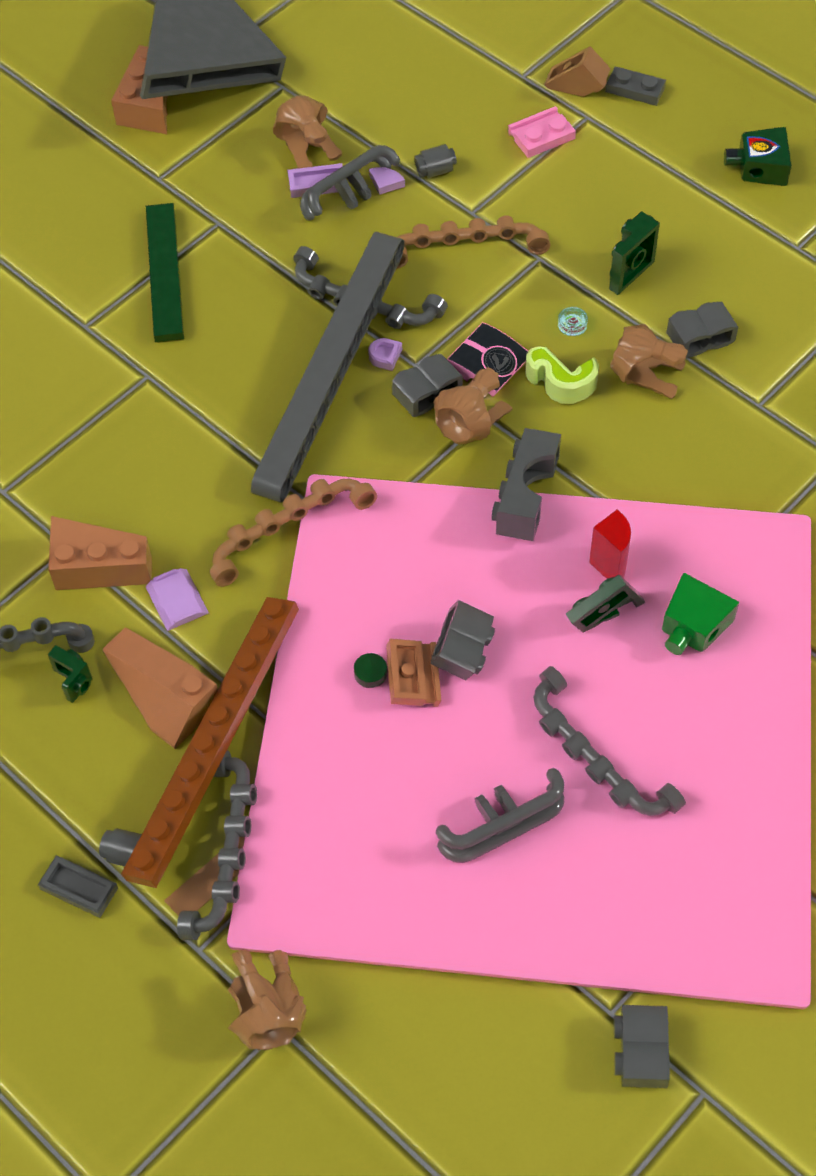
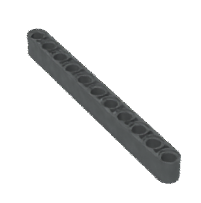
M376 231L373 233L253 476L251 483L252 494L280 503L287 497L402 258L404 239Z

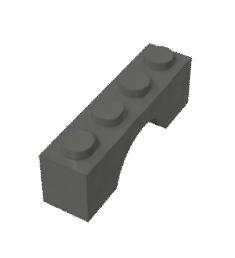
M525 428L521 440H515L513 448V458L515 459H509L506 469V478L508 480H502L499 490V499L501 501H495L492 510V521H496V535L534 541L540 522L542 496L534 493L527 486L540 479L553 478L560 456L561 434Z

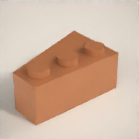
M139 45L111 100L116 125L167 134L168 96L148 99L140 97L148 47Z

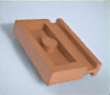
M389 639L386 644L391 704L414 706L433 704V707L439 706L441 702L439 669L430 664L436 642L422 644V641Z

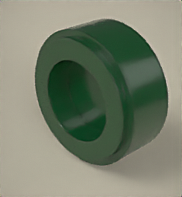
M375 653L361 655L354 663L355 680L366 688L380 686L387 678L386 661Z

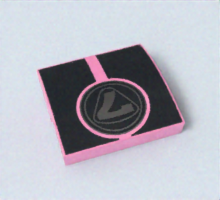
M482 322L447 360L466 381L470 378L474 379L480 369L489 367L497 372L500 387L489 392L494 397L526 362L528 350L502 331Z

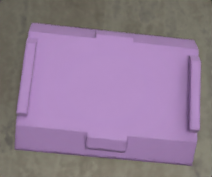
M173 569L154 577L146 585L150 598L167 631L209 613L187 569Z

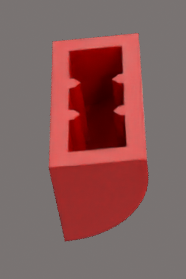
M618 509L593 527L589 563L607 579L616 577L618 574L624 578L627 566L631 527L627 518Z

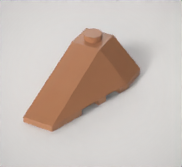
M125 627L102 650L119 679L128 690L133 702L142 713L150 730L176 749L200 725L218 690L217 684L189 663Z

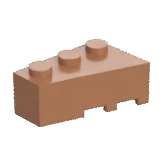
M51 516L49 573L56 590L144 585L152 580V555L146 536Z

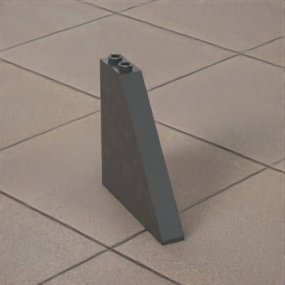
M155 0L140 97L148 99L281 80L287 57L234 0Z

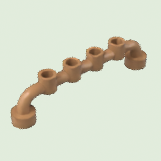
M507 215L500 217L497 220V225L486 226L485 221L480 218L471 220L469 228L459 229L453 221L444 222L440 227L441 230L429 231L427 225L417 224L413 227L412 233L397 237L404 239V251L396 269L405 266L408 262L406 245L415 244L418 248H426L430 243L434 242L454 245L459 240L471 239L473 242L480 243L485 241L487 237L499 236L503 240H510L516 234H526L529 252L534 255H540L549 250L550 240L546 231L540 230L530 223H514L513 218Z
M351 478L340 479L331 484H328L325 479H319L310 487L312 494L302 500L297 494L286 497L283 501L285 509L276 514H273L270 509L260 511L255 517L257 524L247 530L241 524L231 527L227 533L229 540L221 544L213 554V566L210 570V575L217 586L224 587L230 585L239 575L234 563L226 559L230 553L235 550L244 551L248 549L255 539L263 535L271 536L277 533L280 526L290 520H301L307 515L308 510L319 504L322 506L330 504L335 499V495L343 491H351L349 498L359 510L372 506L377 499V493L371 484L367 482L360 483Z

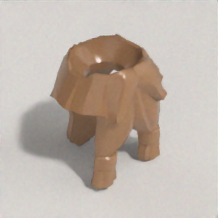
M300 95L287 100L278 108L273 126V134H276V138L286 141V145L289 147L297 163V168L313 167L312 162L306 155L309 145L321 147L330 161L338 160L342 156V152L331 141L327 130L321 125L326 119L327 107L325 104L308 96Z
M646 324L624 327L623 336L619 339L618 347L610 363L614 373L619 376L623 383L626 382L627 385L632 383L673 399L677 392V386L658 379L651 369L663 365L682 371L686 363L685 359L688 350L685 349L684 345L657 339L653 331Z
M489 367L480 369L473 381L468 385L440 391L439 395L435 397V422L444 437L451 439L458 445L482 440L490 435V428L495 422L512 411L513 408L501 400L496 402L489 411L486 409L484 398L489 392L500 387L497 372Z
M238 950L231 956L241 976L233 979L228 991L237 1002L240 1014L230 1024L228 1029L238 1035L241 1042L249 1049L270 1050L289 1044L292 1038L298 1032H301V1025L307 1010L306 1005L303 1003L304 997L299 995L297 985L291 977L287 952L275 950L268 955L276 975L273 984H271L267 979L258 974L255 965L252 963L250 952Z

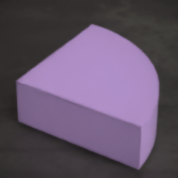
M383 167L369 169V176L379 195L405 187V179L398 172Z

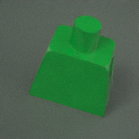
M683 573L664 616L662 630L670 635L665 642V647L675 655H681L687 646L699 652L705 651L733 623L739 602L694 577Z

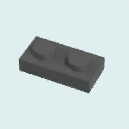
M615 66L606 83L605 92L657 106L665 89L666 80Z

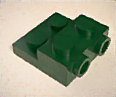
M642 211L633 219H628L621 229L622 240L612 250L611 255L613 258L612 267L609 272V290L617 295L655 262L660 222Z

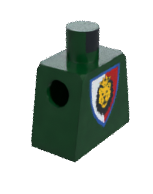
M786 127L744 132L741 135L739 148H726L724 150V165H740L741 179L745 182L787 186L792 165Z

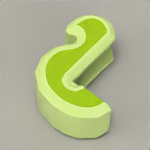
M547 347L531 348L526 355L525 375L532 384H537L538 381L543 380L548 396L561 404H574L582 401L593 394L597 387L599 364L596 358L588 360L571 372Z

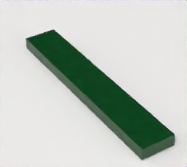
M174 203L147 205L146 221L155 342L184 339Z

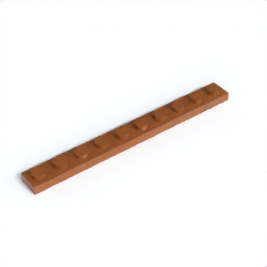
M266 597L121 873L126 881L157 888L299 610L295 601Z

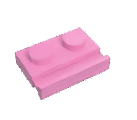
M556 106L508 125V134L514 137L515 143L527 158L574 140L576 136V130L563 114L558 113Z

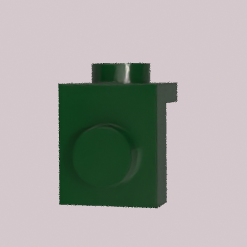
M55 645L47 655L53 670L66 678L62 683V689L66 699L73 703L79 695L81 696L87 692L93 678L88 664L84 662L77 652L72 649L66 651Z

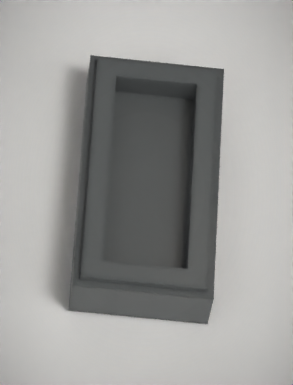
M57 855L38 883L40 890L101 918L118 890L116 883Z

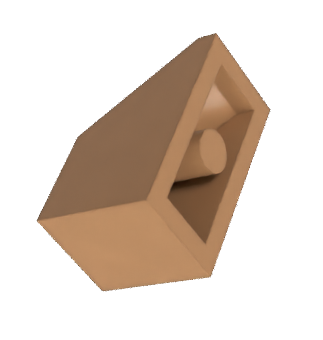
M589 46L553 66L544 86L547 89L585 97L592 92L597 93L605 87L611 68Z

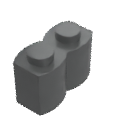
M712 302L701 305L697 310L676 312L668 320L666 333L673 343L684 345L685 349L688 350L686 358L702 354L708 349H719L733 343L736 340L738 325L722 302Z
M442 354L428 356L417 367L402 370L392 380V394L413 417H418L434 408V399L439 395L440 391L462 386L463 376Z
M458 600L455 602L446 615L430 664L464 680L470 678L474 673L479 674L486 660V656L482 655L484 645H489L495 633V628L492 627L494 616L463 601Z
M622 1005L621 1016H614V1039H621V1052H615L614 1074L622 1076V1087L668 1088L670 1063L667 1006Z

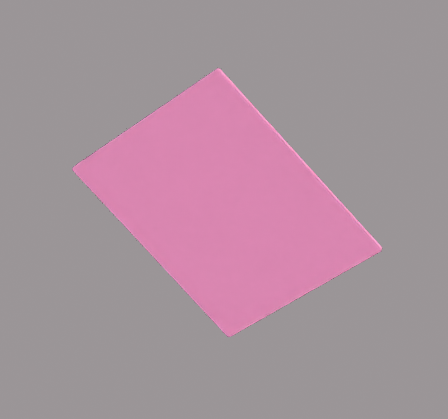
M317 474L310 475L305 497L312 494L310 487L319 479H325L328 484H331L340 479L351 478L360 483L367 482L371 484L377 493V499L369 508L359 510L349 498L351 491H343L335 495V499L330 504L325 506L319 504L308 510L307 515L300 522L287 600L296 602L299 610L277 653L254 784L257 789V800L254 805L250 806L251 833L244 840L243 849L246 855V862L244 868L239 870L237 882L240 887V896L238 902L233 903L227 937L229 948L232 950H247L269 954L275 950H282L287 952L288 956L794 1009L808 1008L811 1002L810 517L796 514L536 493L542 496L540 522L534 541L496 535V521H492V510L495 501H501L499 499V490ZM618 509L627 518L631 527V540L624 579L640 593L645 603L637 608L633 602L617 608L619 616L602 622L583 633L571 623L566 613L572 609L575 602L581 598L589 597L599 589L602 582L607 580L589 563L593 527ZM683 573L694 577L739 602L733 623L705 651L699 652L687 646L681 655H675L665 647V642L670 635L662 630L664 616ZM458 600L494 616L492 627L495 628V633L489 645H484L482 655L486 656V660L479 674L474 673L470 678L464 680L438 668L441 702L438 707H433V704H424V706L391 704L386 644L389 639L422 641V644L436 642L437 644L446 615L450 607ZM375 653L386 661L387 678L378 687L366 688L355 680L354 663L363 654ZM549 666H553L561 673L567 682V687L558 695L550 692L547 696L548 703L553 708H557L565 716L568 723L576 731L581 732L600 755L605 756L611 762L615 771L623 779L629 780L635 786L643 799L649 802L659 800L656 792L666 783H670L682 794L686 805L675 814L668 810L655 816L641 814L629 804L624 808H620L609 795L613 787L605 779L600 784L595 783L585 770L590 764L582 756L576 760L570 758L562 747L566 740L558 732L552 737L549 736L540 726L539 721L543 716L535 707L533 698L537 686L542 682L539 674ZM551 768L559 770L564 780V806L553 819L469 862H453L446 859L440 853L437 847L440 839L436 835V829L439 825H446L452 833L463 835L486 823L474 800L476 797L483 795L497 814L501 816L505 812L495 798V787L502 785L518 807L547 792L546 787L550 783L546 776L547 771Z

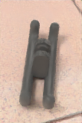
M378 145L372 147L307 189L300 201V209L304 218L311 221L315 216L322 214L323 209L319 203V197L333 186H335L349 209L356 208L358 200L348 181L362 200L364 199L365 201L371 198L370 188H368L359 169L370 162H376L380 167L391 169L392 165L397 166L400 163L398 154L388 146Z
M551 768L547 771L546 776L550 782L546 787L547 792L518 807L502 785L495 787V798L505 812L501 816L497 814L483 795L474 799L476 806L486 823L463 835H456L446 825H439L436 829V835L440 839L437 843L440 853L446 859L453 862H469L553 819L564 806V780L559 770Z

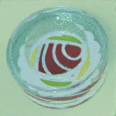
M568 307L560 312L558 328L565 335L578 336L587 329L588 316L581 308Z

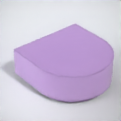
M387 338L373 341L368 349L370 362L376 367L393 371L402 351V342Z

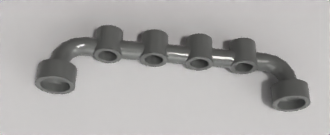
M305 246L299 247L293 257L296 263L295 276L300 283L309 287L308 293L313 298L322 300L325 294L334 296L333 301L338 306L347 285L338 286L322 275H317L316 277L309 275L306 270H313L319 257L312 249ZM429 294L422 304L424 312L413 314L400 304L392 306L381 300L372 319L375 318L377 313L387 316L385 319L386 323L395 329H400L403 323L420 326L431 322L434 318H442L448 308V304L442 297L436 294Z
M40 617L31 623V629L17 631L13 625L1 627L0 649L14 652L20 648L21 644L36 641L44 645L50 643L56 636L66 635L69 647L77 653H84L93 647L95 638L91 628L85 624H76L74 622L51 624L47 618Z
M549 666L539 674L542 682L537 686L533 698L535 707L543 716L539 721L540 726L549 736L552 737L558 732L566 740L562 747L570 758L576 760L582 756L590 764L585 770L595 783L600 784L605 779L613 787L609 795L620 808H624L629 804L641 814L655 816L668 810L675 814L686 805L682 794L670 783H666L656 792L659 800L649 802L643 799L635 786L629 780L623 779L615 771L611 762L605 756L600 755L591 746L588 739L568 723L565 716L557 708H553L548 703L547 696L550 692L558 695L567 687V682L561 673L553 666Z
M228 750L214 777H229L231 771L236 773V783L232 785L230 790V800L232 803L230 815L225 818L224 832L226 835L224 847L220 849L218 854V865L220 868L218 880L212 886L213 906L211 912L201 918L198 911L180 912L177 921V932L181 940H197L201 932H207L215 928L223 920L227 904L237 903L240 896L239 884L237 881H232L234 870H242L245 866V851L243 848H238L240 837H249L251 833V819L249 816H244L245 805H254L256 803L257 789L254 784H249L250 771L246 763L239 758L231 757Z

